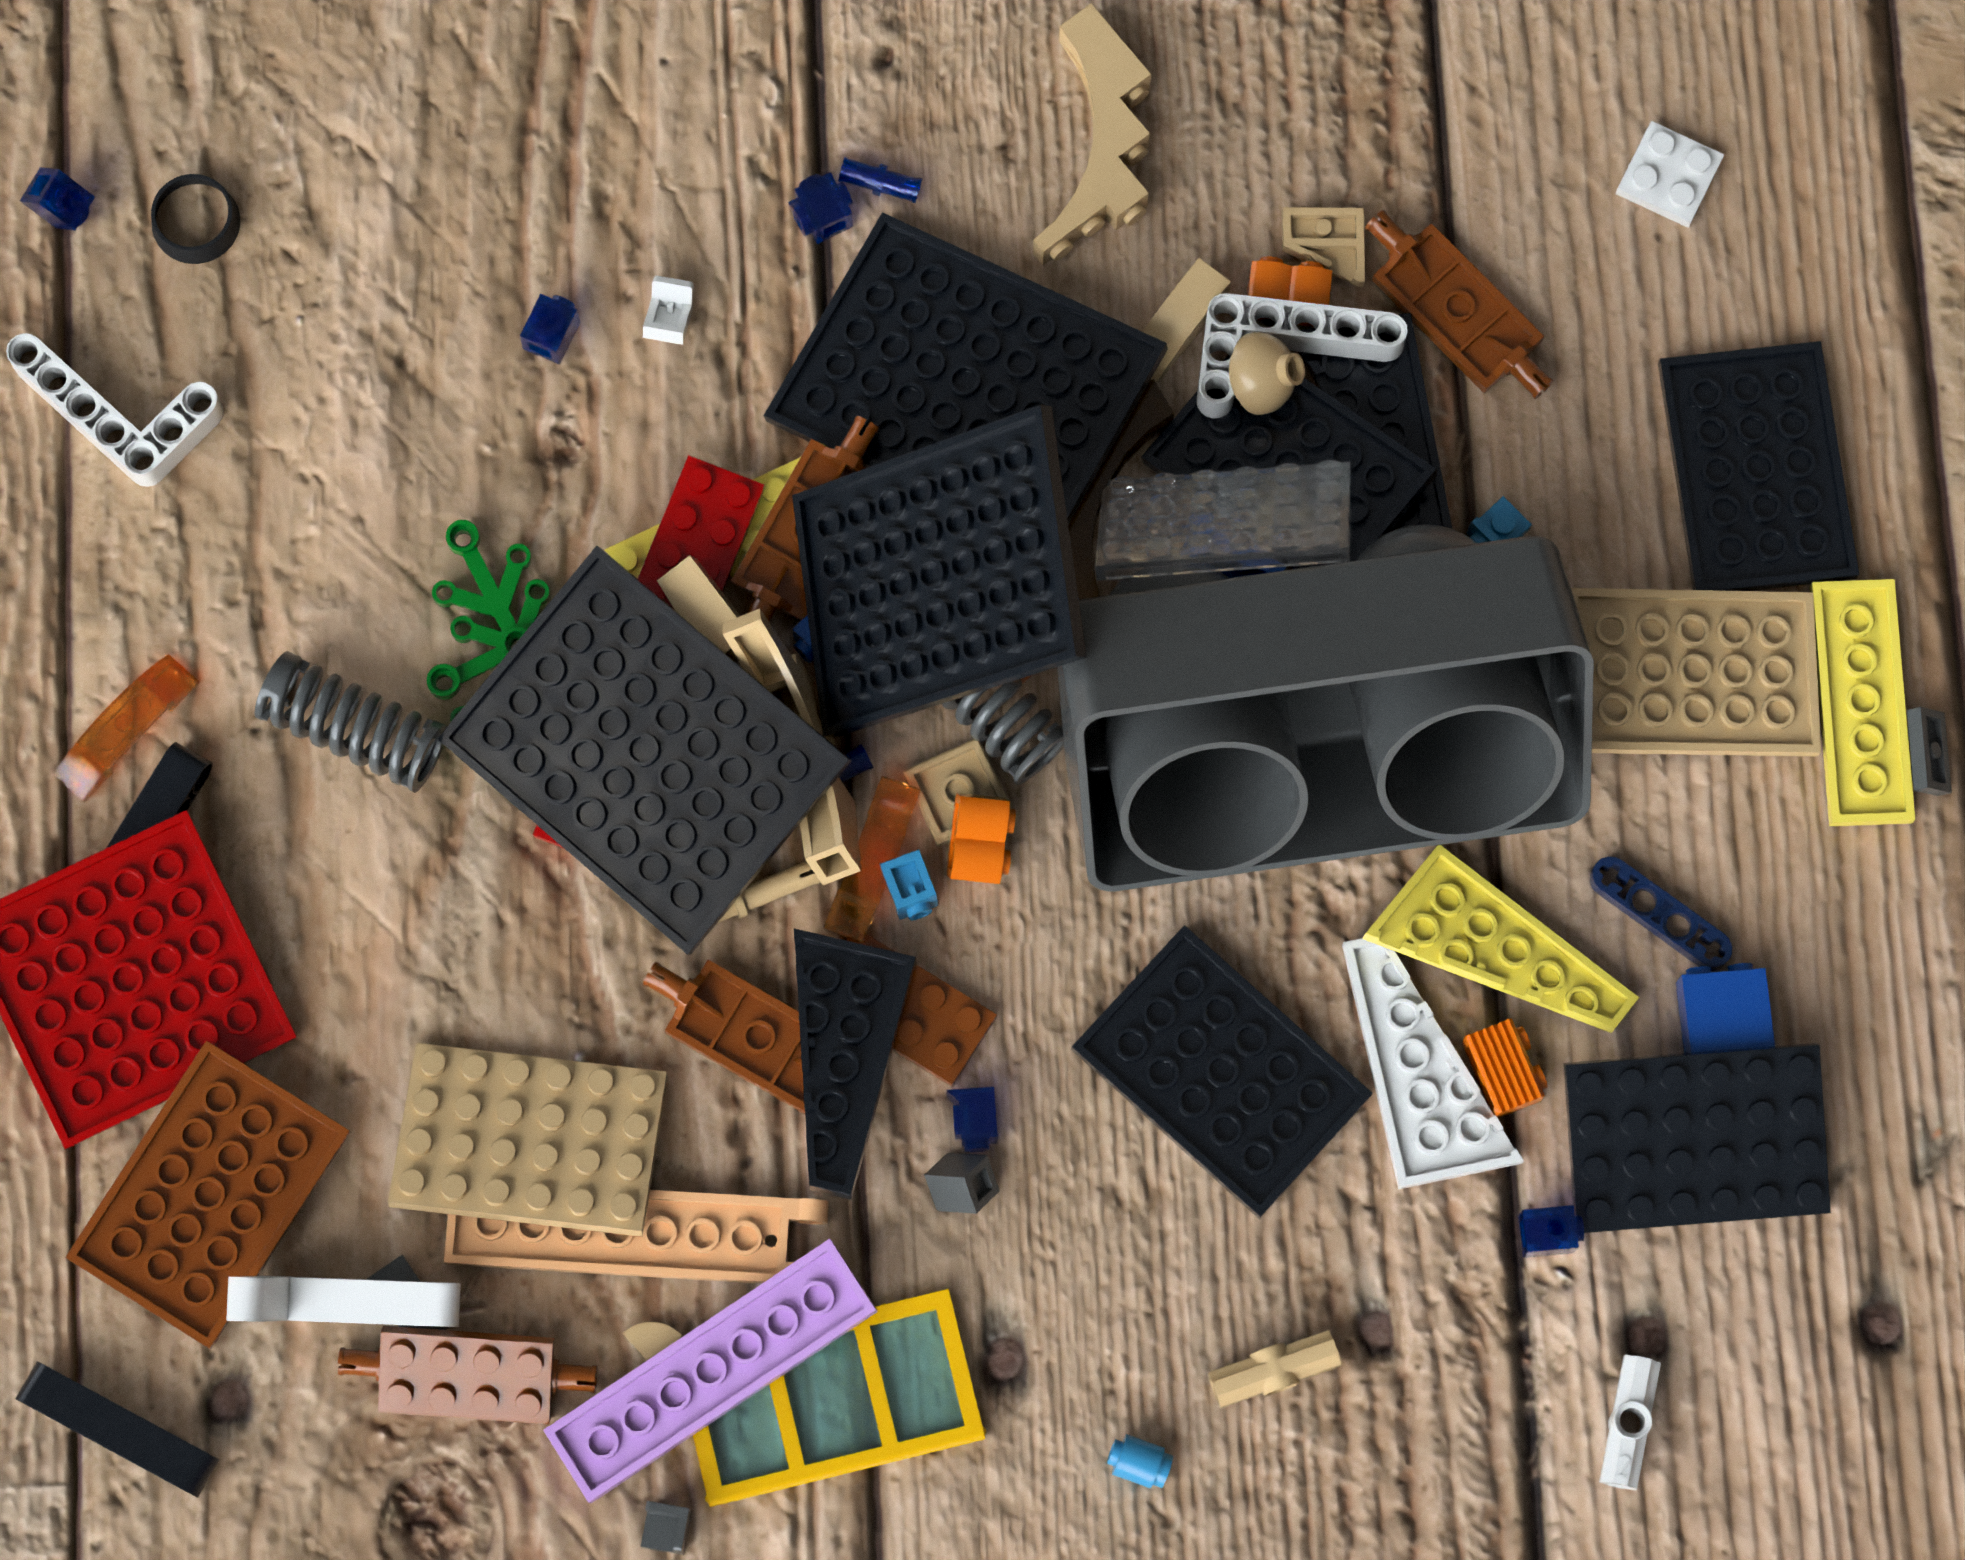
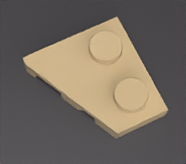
M1283 207L1282 251L1304 262H1318L1325 269L1332 270L1333 276L1354 286L1364 287V208Z

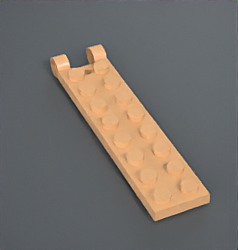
M650 1190L643 1237L448 1214L444 1264L762 1284L794 1263L787 1262L790 1222L808 1225L828 1224L829 1202L808 1198ZM770 1235L777 1238V1243L773 1247L765 1244V1239Z

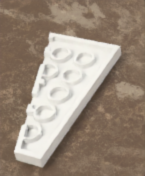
M1363 938L1343 942L1342 948L1398 1189L1522 1164L1524 1162L1523 1158L1511 1144L1503 1130L1502 1124L1497 1116L1492 1113L1480 1093L1481 1090L1447 1035H1444L1433 1017V1012L1427 1002L1420 996L1410 979L1411 976L1396 952Z

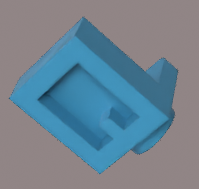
M1503 496L1480 518L1476 517L1470 522L1467 534L1477 543L1524 536L1531 529L1532 524Z
M919 849L880 864L899 920L907 917L911 921L924 918L932 913V908L938 906L937 894Z

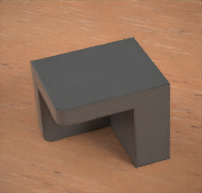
M947 1153L924 1174L935 1208L938 1211L977 1214L1000 1192L988 1155Z
M647 1501L645 1508L647 1515L641 1548L684 1555L692 1515L691 1510L686 1507Z

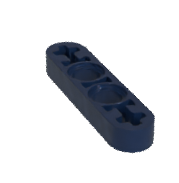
M1605 857L1594 865L1590 873V884L1598 895L1699 967L1709 966L1712 971L1721 969L1729 961L1732 955V944L1723 932L1627 863L1616 857ZM1611 868L1615 869L1618 872L1616 880L1626 886L1629 879L1635 882L1626 893L1624 899L1618 896L1623 890L1618 884L1611 882L1606 886L1601 882L1603 874L1599 871L1600 869L1608 872ZM1638 891L1649 892L1655 899L1654 909L1649 912L1637 910L1632 903L1633 895ZM1674 915L1684 917L1689 923L1688 934L1682 937L1672 935L1666 927L1668 918ZM1699 928L1704 932L1699 937V940L1706 945H1711L1714 941L1720 945L1718 953L1723 957L1714 956L1709 960L1704 956L1706 948L1696 941L1693 948H1690L1686 944L1695 936Z

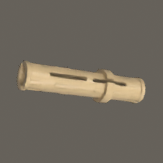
M807 861L754 881L748 885L718 923L736 915L739 918L748 915L747 911L814 884H820V880L815 873L800 878L801 874L812 870Z

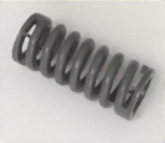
M289 651L284 652L276 660L267 674L257 697L254 711L255 718L261 721H268L270 717L272 725L280 730L290 727L292 735L299 739L309 737L311 743L319 748L329 745L332 754L338 757L349 755L351 762L359 767L369 764L371 772L378 776L389 773L390 780L393 783L405 786L414 793L421 789L432 773L444 747V744L437 738L447 728L445 724L427 719L422 727L424 732L421 738H418L416 734L422 721V715L417 711H411L399 729L392 750L383 758L384 747L394 732L402 713L400 703L394 701L386 707L376 727L372 741L363 749L365 736L372 727L381 708L382 696L379 693L372 692L366 698L356 718L352 732L343 740L344 730L360 702L363 692L362 686L352 683L346 689L336 709L331 725L324 731V721L340 694L343 678L338 674H332L326 680L316 700L312 715L304 722L305 710L319 688L323 677V669L321 666L314 664L307 670L310 663ZM302 672L305 675L296 691L292 706L289 708L291 703L287 698ZM270 697V698H271V701H270L269 704L267 705L268 698ZM284 706L289 708L285 713ZM413 742V744L417 745L415 754L411 761L403 768L404 756Z
M1021 679L1003 684L989 700L974 709L972 708L979 697L988 689L942 703V706L946 709H956L955 717L959 724L971 725L970 734L974 740L986 741L985 750L989 756H1002L1001 768L1004 772L1010 773L1013 776L1016 785L1025 783L1035 776L1064 748L1063 727L1055 722L1047 729L1050 732L1049 734L1045 735L1042 731L1038 734L1037 739L1040 743L1036 747L1017 757L1029 739L1051 720L1052 712L1046 708L1035 714L1017 733L1003 740L1013 724L1020 720L1036 704L1037 696L1034 693L1025 694L1005 715L988 724L994 713L1019 691L1022 686Z

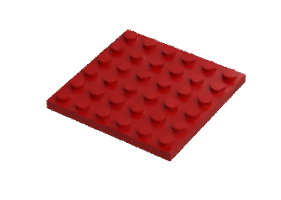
M187 810L0 899V1016L66 1150L166 1102L206 1040L244 1064L297 1038Z

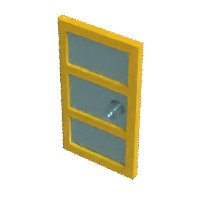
M949 1289L876 1306L877 1313L694 1434L693 1439L706 1491L705 1501L709 1504V1507L984 1440L986 1429L982 1426Z

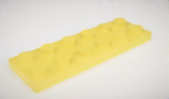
M1895 579L1812 582L1810 592H1813L1818 695L1829 826L1911 824L1915 821Z

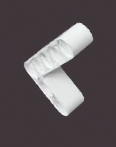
M1230 293L1219 294L1210 301L1207 309L1197 391V407L1202 414L1210 418H1221L1230 412L1235 396L1229 379L1230 359L1218 361L1210 354L1215 351H1224L1231 358L1236 343L1247 333L1262 332L1271 334L1281 340L1290 351L1388 362L1397 359L1401 355L1408 332L1407 324L1402 317L1391 312ZM1220 313H1227L1234 318V321L1222 323L1215 316ZM1268 318L1275 325L1270 328H1264L1259 326L1256 320ZM1306 322L1313 325L1316 330L1311 333H1305L1300 331L1296 325ZM1342 327L1351 328L1355 331L1356 335L1349 338L1343 337L1337 330ZM1389 332L1397 340L1385 342L1379 338L1378 334ZM1210 389H1220L1226 396L1222 399H1213L1206 392Z
M27 333L19 334L12 338L7 345V358L19 377L140 486L149 487L159 483L222 419L223 406L214 388L205 382H195L188 385L140 432L36 336ZM26 352H38L32 362L20 363V358ZM55 378H66V383L60 389H48L49 384ZM208 399L212 401L207 410L203 412L193 411V406L199 400ZM90 403L95 405V409L90 415L84 417L77 415L78 410L84 404ZM172 428H181L183 430L178 439L173 441L164 440V435L168 430ZM112 431H124V436L120 441L116 443L106 442L107 436ZM146 456L154 458L153 463L147 469L138 470L135 468V464L140 458Z
M229 1276L226 1320L247 1322L289 1320L459 1327L461 1283L291 1276Z

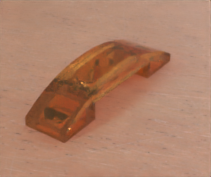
M166 655L131 683L97 717L67 753L54 772V776L85 803L114 773L111 768L167 709L172 712L200 682L172 656Z
M883 775L881 776L867 812V820L859 838L861 871L844 877L840 889L837 890L823 929L861 943L864 942L887 888L880 864L899 856L921 789Z

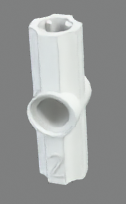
M1623 1356L1613 1412L1608 1420L1609 1433L1599 1480L1600 1483L1620 1489L1637 1490L1647 1434L1652 1426L1651 1413L1661 1362L1641 1356ZM1623 1412H1632L1638 1416L1640 1420L1639 1432L1628 1433L1621 1427L1620 1416Z

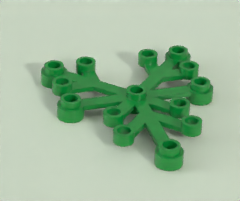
M468 520L453 522L447 528L446 541L453 553L463 556L482 595L456 588L452 582L441 580L433 586L432 596L435 603L440 607L446 608L456 605L494 617L501 631L476 624L467 616H459L452 621L450 630L457 642L468 643L472 640L495 648L455 668L449 664L434 666L427 675V685L431 694L442 700L453 698L459 692L461 684L497 667L511 650L512 644L518 641L536 620L541 606L546 604L550 598V591L546 582L540 579L528 582L524 590L526 599L516 624L509 609L522 571L531 564L530 550L523 544H514L508 548L506 552L507 565L498 588L477 549L480 543L478 530ZM461 534H467L471 537V541L466 546H459L456 543V538ZM522 551L527 556L524 562L514 563L511 560L512 554ZM542 587L545 590V594L540 599H534L529 595L531 589ZM442 588H449L453 593L449 599L441 600L437 597L438 591ZM466 623L470 625L471 631L465 636L458 635L456 627L459 624ZM443 677L452 680V686L447 690H440L437 687V682ZM459 706L452 711L450 721L456 717L464 706Z

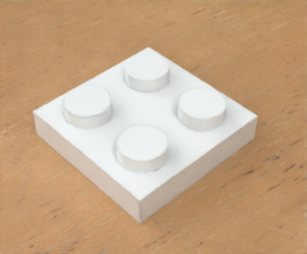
M1651 121L1617 188L1616 195L1689 228L1724 154Z

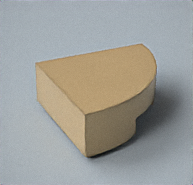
M658 1322L640 1323L622 1333L646 1361L683 1337L674 1328Z

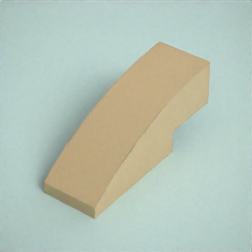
M1200 258L1196 260L1143 330L1144 333L1166 342L1168 347L1166 354L1151 380H1155L1156 384L1159 383L1204 328L1210 301L1219 294L1230 292L1231 281Z

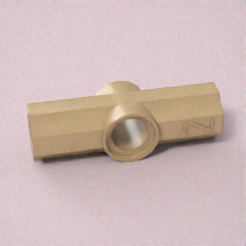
M1327 1330L1288 1345L1284 1342L1250 1354V1358L1209 1372L1208 1377L1216 1401L1221 1409L1260 1394L1269 1396L1300 1384V1380L1333 1370L1342 1364L1335 1341L1330 1331Z

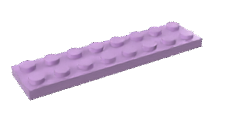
M829 1238L543 1431L588 1503H593L877 1313L878 1310L834 1242Z

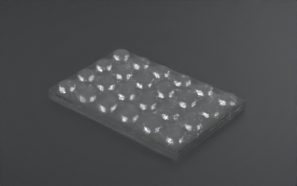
M1325 460L1318 464L1310 465L1285 463L1277 467L1259 469L1245 466L1233 471L1215 472L1213 470H1200L1194 474L1173 475L1171 473H1160L1153 477L1132 478L1130 476H1119L1109 480L1106 487H1103L1095 557L1096 581L1350 561L1352 486L1350 461Z

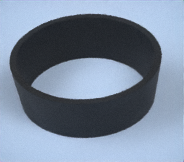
M186 174L170 180L156 194L151 208L152 232L160 249L169 257L188 264L206 263L220 257L233 245L240 229V213L233 197L217 181L204 175ZM191 184L208 185L220 190L227 201L228 217L224 228L213 240L200 246L186 247L171 242L161 233L156 223L157 212L164 199L173 191Z

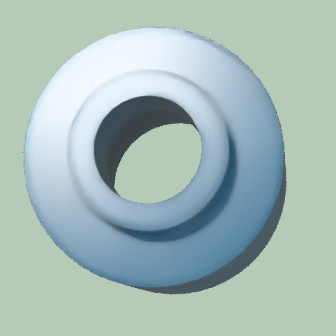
M1126 1434L1123 1441L1114 1440L1107 1464L1113 1466L1112 1475L1150 1489L1153 1485L1163 1488L1174 1456L1165 1453L1164 1447Z

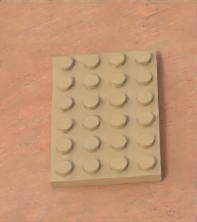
M1571 588L1594 660L1592 753L1815 757L1821 753L1813 592Z
M416 1043L388 1196V1205L391 1208L643 1237L668 1079L667 1072Z

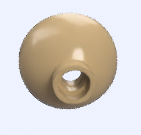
M1253 332L1245 334L1236 343L1230 358L1229 379L1233 393L1244 409L1255 415L1268 414L1281 408L1292 395L1294 387L1300 385L1305 376V366L1301 356L1297 353H1291L1281 340L1268 333Z

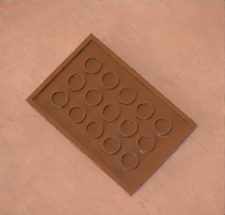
M206 1040L65 1258L202 1345L212 1349L229 1322L226 1320L228 1277L259 1276L351 1131Z

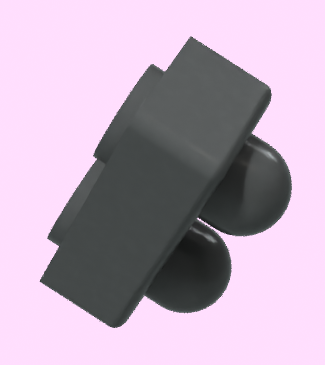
M1430 524L1411 525L1393 530L1376 539L1355 561L1229 578L1222 572L1203 563L1181 559L1163 560L1135 570L1122 579L1108 596L1079 600L1087 658L1059 666L1057 670L1066 770L1089 882L1100 890L1110 892L1561 828L1572 825L1582 819L1590 808L1594 660L1560 551L1551 540L1545 537L1533 535L1477 543L1465 534L1451 528Z

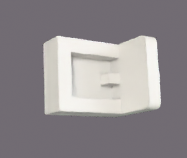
M662 276L654 277L652 282V298L643 325V338L683 345L693 309L694 284L692 282Z

